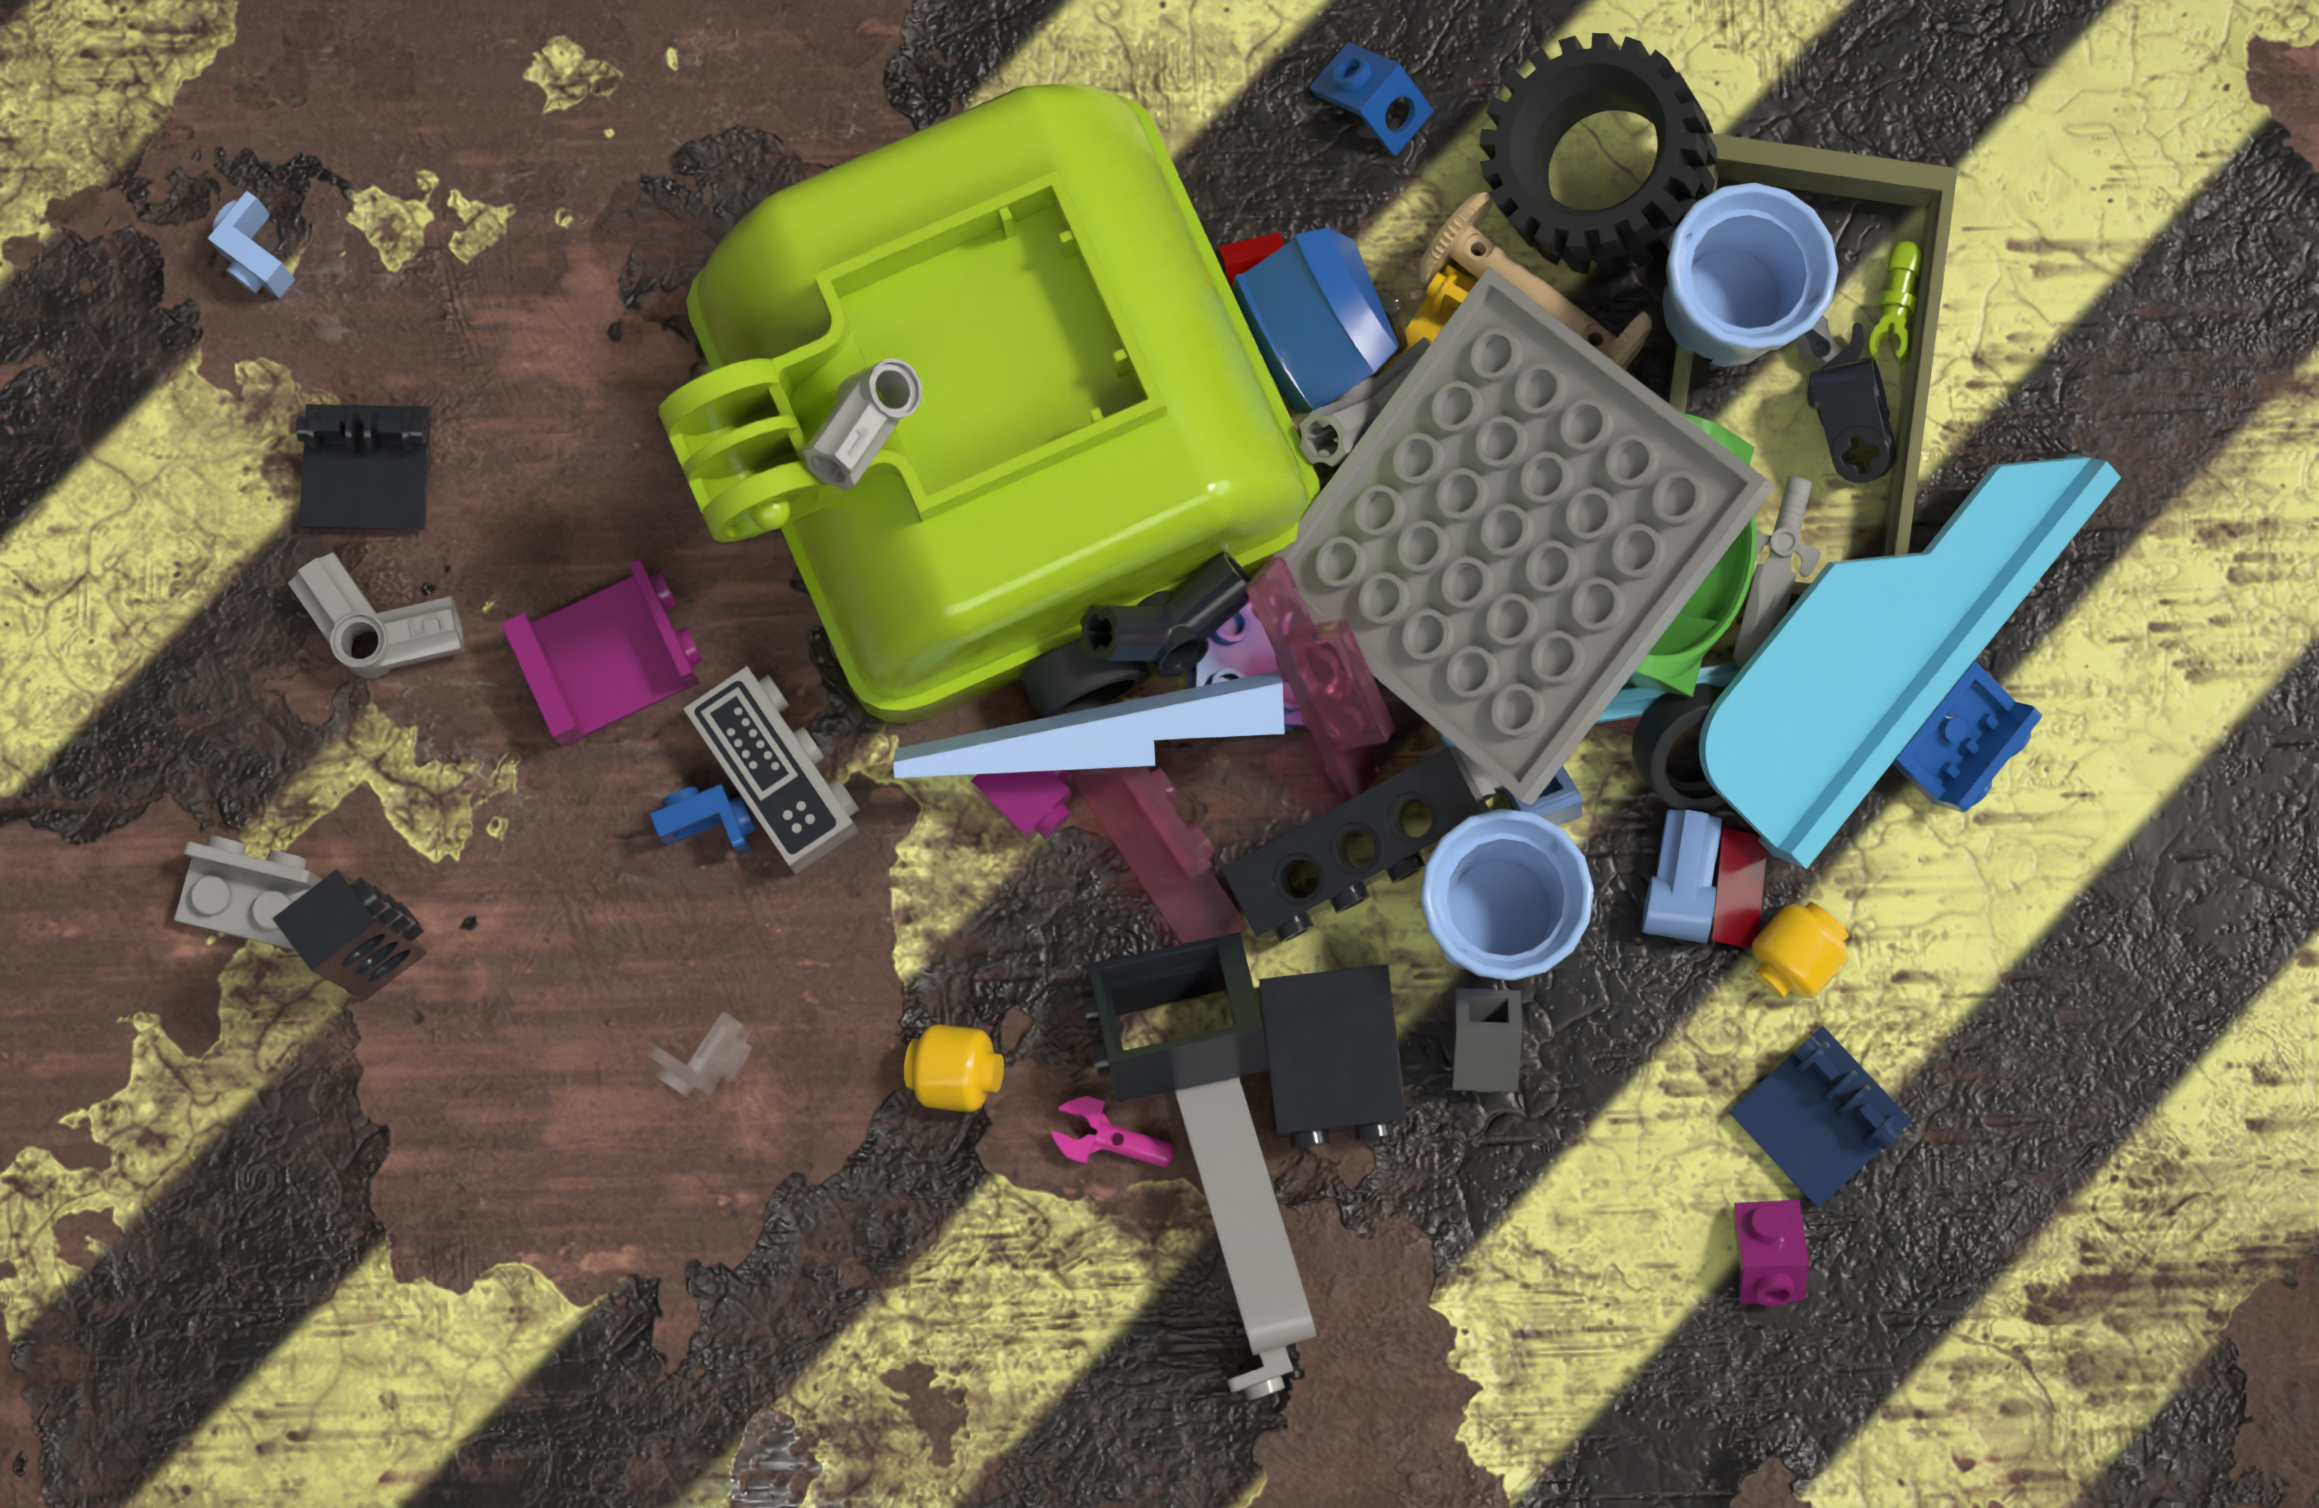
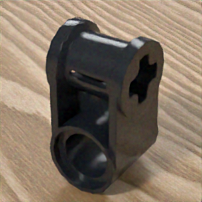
M1871 356L1811 372L1810 384L1815 407L1824 427L1832 463L1837 473L1845 480L1853 483H1868L1885 476L1894 465L1896 445L1887 414L1885 389L1875 358ZM1859 436H1862L1866 445L1876 444L1879 449V457L1870 460L1869 466L1871 471H1866L1862 462L1852 463L1849 451L1859 446Z

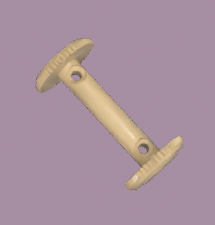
M1488 191L1473 194L1450 216L1436 234L1419 264L1421 281L1427 285L1430 284L1438 272L1442 274L1447 264L1450 265L1453 260L1478 279L1490 267L1587 342L1588 340L1596 341L1599 346L1595 348L1626 371L1640 352L1651 332V317L1643 311L1618 338L1478 230L1494 202ZM1471 250H1478L1482 256L1474 255Z

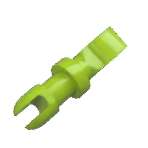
M1902 241L1896 244L1890 253L1887 268L1890 274L1888 290L1880 293L1878 307L1884 311L1879 324L1874 327L1869 340V349L1876 361L1880 359L1878 354L1879 345L1882 341L1890 339V334L1893 330L1896 340L1901 342L1899 350L1895 353L1901 365L1907 360L1910 352V340L1907 333L1908 315L1916 311L1918 299L1912 293L1915 278L1920 277L1922 265L1921 250L1919 246L1910 241Z

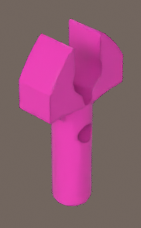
M1083 1096L1066 1102L1058 1108L1060 1112L1084 1117L1088 1120L1090 1127L1097 1131L1096 1135L1089 1134L1081 1139H1072L1068 1135L1051 1131L1057 1146L1069 1160L1087 1165L1091 1154L1105 1149L1163 1168L1167 1167L1172 1161L1174 1155L1173 1144L1111 1125L1103 1113L1106 1105L1105 1101Z

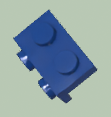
M1973 661L1892 764L1933 804L1964 813L1971 806L1976 805L1985 798L1992 787L1993 778L2008 759L2018 754L2028 744L2031 738V731L2042 718V714L2032 705L2016 702L1976 661Z

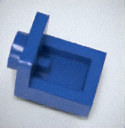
M722 784L701 793L698 792L697 787H689L674 792L661 800L662 809L650 813L659 838L667 846L724 824L732 846L740 856L752 851L746 835L756 831L746 803L742 796L731 800Z

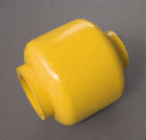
M1809 902L1805 907L1797 904L1786 905L1752 942L1754 957L1761 965L1754 974L1764 986L1782 999L1789 992L1803 998H1814L1846 964L1848 950L1844 941L1848 938V933L1832 915L1813 902Z
M940 1024L930 1026L925 1029L920 1038L911 1040L904 1063L906 1087L914 1090L916 1098L923 1106L935 1109L961 1112L976 1111L983 1106L989 1092L997 1093L999 1091L1004 1075V1059L1002 1054L994 1053L991 1038L984 1030Z

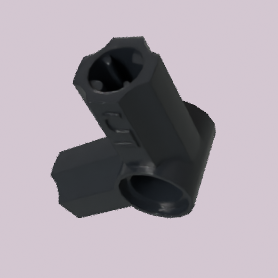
M1223 551L1210 558L1173 591L1156 592L1143 599L1136 606L1091 605L1080 620L1082 627L1080 646L1090 660L1153 661L1163 676H1178L1195 667L1205 657L1209 649L1207 638L1259 595L1257 591L1258 586L1235 558L1228 552Z

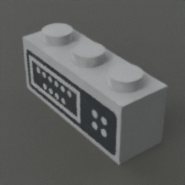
M746 666L683 709L796 875L859 832L850 816L860 809L839 778L828 785L821 776L815 764L824 759L823 754L804 726L792 733L780 715V712L789 707V704L770 676L767 675L757 681L748 666Z

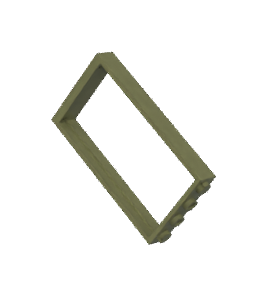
M1709 133L1710 138L1717 147L1718 164L1706 165L1716 180L1713 192L1716 191L1717 181L1720 178L1926 208L1921 243L1922 265L1920 277L1917 278L1915 296L1918 300L1916 311L1912 314L1909 334L1910 352L1905 365L1895 441L1896 459L1891 472L1880 557L1908 554L1958 168ZM1696 193L1695 200L1698 202L1706 196ZM1674 339L1666 402L1677 411L1685 413L1693 353L1689 354L1683 350ZM1752 575L1747 594L1740 609H1746L1754 575ZM1794 581L1787 612L1811 583Z

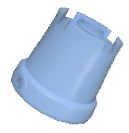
M1759 183L1721 187L1693 204L1669 239L1668 250L1670 252L1666 265L1668 285L1664 290L1662 299L1666 326L1679 347L1689 354L1695 351L1702 357L1713 359L1710 364L1722 367L1747 364L1769 350L1780 349L1811 330L1832 302L1838 274L1832 236L1815 210L1787 190Z
M1497 809L1470 816L1441 837L1424 867L1420 901L1429 933L1438 943L1439 949L1449 963L1462 969L1465 968L1479 977L1514 981L1545 973L1573 952L1590 923L1594 888L1585 856L1563 829L1535 813Z

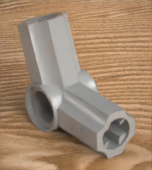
M1423 337L1376 378L1373 376L1368 377L1344 393L1336 402L1312 411L1299 424L1302 432L1299 448L1312 464L1323 462L1332 467L1344 462L1431 345L1432 341L1429 338Z
M333 552L324 557L315 558L299 569L295 577L288 582L293 592L329 642L334 656L359 677L377 679L386 675L393 668L465 652V639L461 619L455 601L451 596L376 613L337 555ZM365 632L377 633L378 646L376 651L365 659H354L351 654L354 640Z

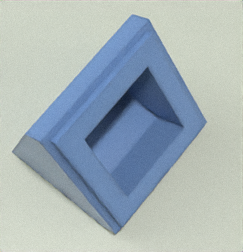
M1564 766L1560 768L1532 806L1520 801L1510 791L1503 788L1511 810L1535 813L1556 826L1582 817L1581 794Z

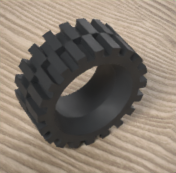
M1592 33V46L1588 49L1582 47L1576 36L1558 40L1562 55L1550 59L1543 48L1539 49L1528 57L1536 68L1524 79L1514 69L1503 81L1512 94L1507 103L1498 98H1492L1486 113L1497 126V130L1481 129L1479 145L1490 158V160L1480 162L1483 178L1493 189L1489 194L1495 204L1530 247L1534 246L1544 259L1556 266L1562 258L1573 272L1589 275L1591 261H1595L1605 275L1622 273L1620 258L1630 256L1637 267L1641 268L1654 262L1648 249L1649 247L1662 241L1668 249L1669 239L1675 227L1685 217L1693 204L1697 202L1695 200L1696 193L1708 196L1713 192L1716 180L1706 166L1718 164L1717 147L1709 136V133L1713 132L1708 117L1680 72H1676L1670 61L1656 49L1650 56L1641 41L1625 36L1620 50L1609 33ZM1616 110L1640 115L1654 124L1657 134L1655 162L1645 182L1630 197L1614 206L1598 210L1575 209L1553 198L1549 185V166L1552 154L1564 134L1576 123L1596 113Z

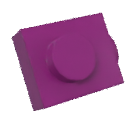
M1780 1200L1734 1203L1733 1223L1740 1265V1302L1742 1304L1760 1303L1765 1306L1775 1307L1789 1302L1804 1300L1809 1272V1259L1800 1201Z

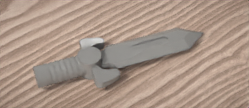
M1788 476L1773 534L1770 536L1757 532L1755 561L1762 547L1768 546L1770 553L1765 563L1757 564L1733 654L1739 671L1786 615L1796 574L1790 568L1792 554L1795 552L1800 557L1799 574L1803 577H1808L1813 572L1821 556L1818 548L1799 543V530L1801 529L1813 482L1807 479Z

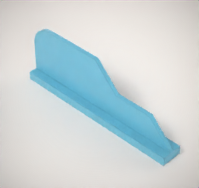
M2069 453L2066 458L1992 465L1923 552L1828 562L1714 702L1706 715L1700 733L1699 757L1706 779L1713 789L1760 835L1757 841L1772 856L1804 869L1810 866L1935 708L2121 479L2120 475L2107 461Z

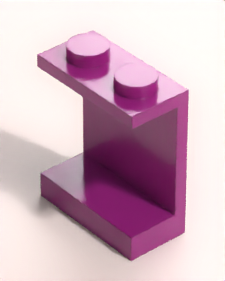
M641 559L629 564L634 576L537 621L532 622L525 613H522L501 623L550 733L562 748L700 684L693 668L694 665L703 662L696 643L687 627L676 631L667 612L668 609L677 605L662 571L650 575Z

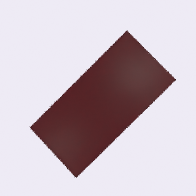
M1727 828L1722 830L1712 941L1752 949V942L1759 934L1767 850L1757 841L1760 838L1759 835Z

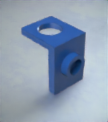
M1350 42L1345 44L1310 85V89L1317 97L1361 116L1387 152L1394 156L1403 149L1434 111L1399 63ZM1405 96L1409 102L1408 117L1402 126L1395 130H1389L1385 119L1387 109L1396 98Z

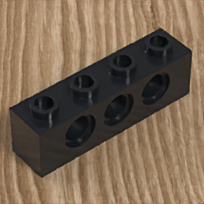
M1446 747L1222 868V871L1257 938H1272L1276 936L1281 944L1312 929L1314 924L1310 917L1333 906L1337 914L1365 901L1370 897L1366 887L1389 876L1392 883H1396L1421 871L1426 865L1423 856L1434 851L1441 837L1466 818L1490 812L1460 752ZM1423 801L1431 810L1432 823L1426 833L1413 838L1406 832L1403 826V814L1412 803ZM1365 831L1372 837L1375 843V854L1367 865L1357 868L1348 859L1347 844L1353 835ZM1308 861L1316 868L1319 881L1316 890L1311 895L1301 898L1292 888L1291 875L1299 864Z
M338 869L334 870L272 918L312 972L365 1000L427 954L416 939L425 931L402 902L397 903L389 893L385 895L376 884L372 886L364 876L353 880Z

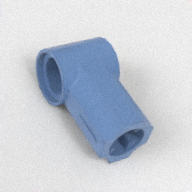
M1667 810L1656 877L1651 876L1646 895L1642 920L1643 933L1707 943L1716 899V887L1711 885L1721 835V818L1692 810Z

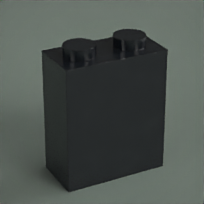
M1388 964L1259 979L1264 1034L1271 1067L1269 1078L1276 1138L1290 1137L1291 1148H1307L1330 1144L1329 1133L1355 1130L1356 1141L1394 1137L1393 1126L1405 1124L1407 1115Z

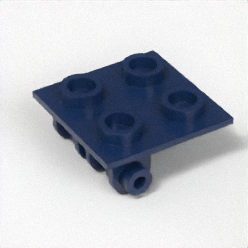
M1821 1026L1728 1112L1817 1209L1878 1152L1889 1146L1902 1133V1130L1912 1122L1904 1111L1824 1026Z

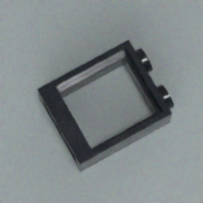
M1240 932L1088 964L1094 990L1081 993L1089 1031L1102 1028L1103 1039L1091 1041L1098 1077L1099 1079L1112 1077L1117 1102L1271 1070L1264 1028ZM1226 991L1234 1027L1123 1050L1116 1014Z

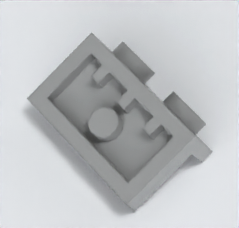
M208 835L206 846L187 841L184 855L190 857L191 862L174 920L181 924L296 951L272 918L323 880L311 871L305 870L307 859L275 850L269 851L267 860L244 855L245 844Z

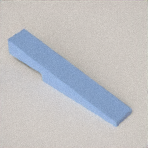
M1280 670L896 748L893 761L894 778L1155 766L1154 740L1285 734L1283 683Z

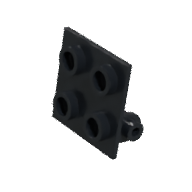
M306 404V415L298 416L296 423L297 440L304 441L299 527L426 530L432 407Z

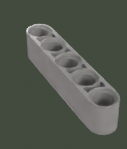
M1239 1077L1174 1090L1252 1354L1257 1355L1317 1337Z

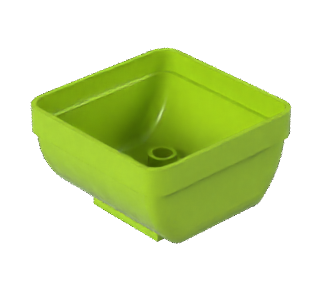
M1064 83L1016 88L766 197L719 242L710 254L704 268L692 281L687 297L689 320L712 371L685 384L669 395L659 406L658 413L712 538L718 542H733L781 528L854 695L869 714L890 723L912 724L931 719L1021 680L1020 676L1024 669L1035 660L1054 649L1082 638L1080 620L1091 605L1136 606L1143 599L1156 592L1173 591L1210 558L1223 551L1231 554L1252 578L1260 575L1275 554L1281 552L1297 540L1298 522L1321 493L1318 476L1312 463L1299 448L1301 443L1300 437L1153 119L1141 104L1099 87L1085 84ZM887 359H898L909 364L919 376L922 385V400L918 409L910 416L900 419L854 487L842 490L833 484L820 481L806 468L807 460L802 452L837 403V391L840 384L848 376ZM875 387L877 397L883 404L881 393Z

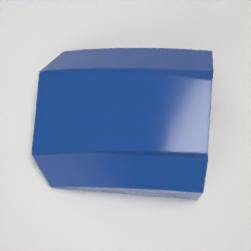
M1327 227L1295 234L1292 241L1245 273L1235 275L1231 288L1270 374L1298 414L1311 413L1320 407L1326 406L1373 375L1398 349V341L1355 241Z

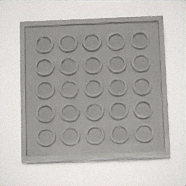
M1488 267L1298 522L1297 540L1281 552L1275 554L1258 577L1515 797L1532 806L1776 486L1507 279Z

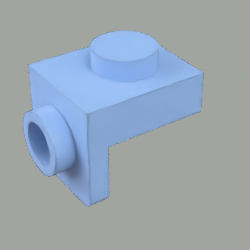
M247 191L238 202L233 200L220 210L213 222L212 229L214 231L208 239L220 254L231 262L226 271L235 280L254 294L263 286L280 299L295 279L282 262L251 240L270 214L259 199Z

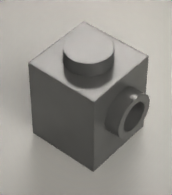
M1456 988L1452 1034L1453 1090H1471L1483 1093L1493 1091L1518 1092L1522 1043L1521 990Z

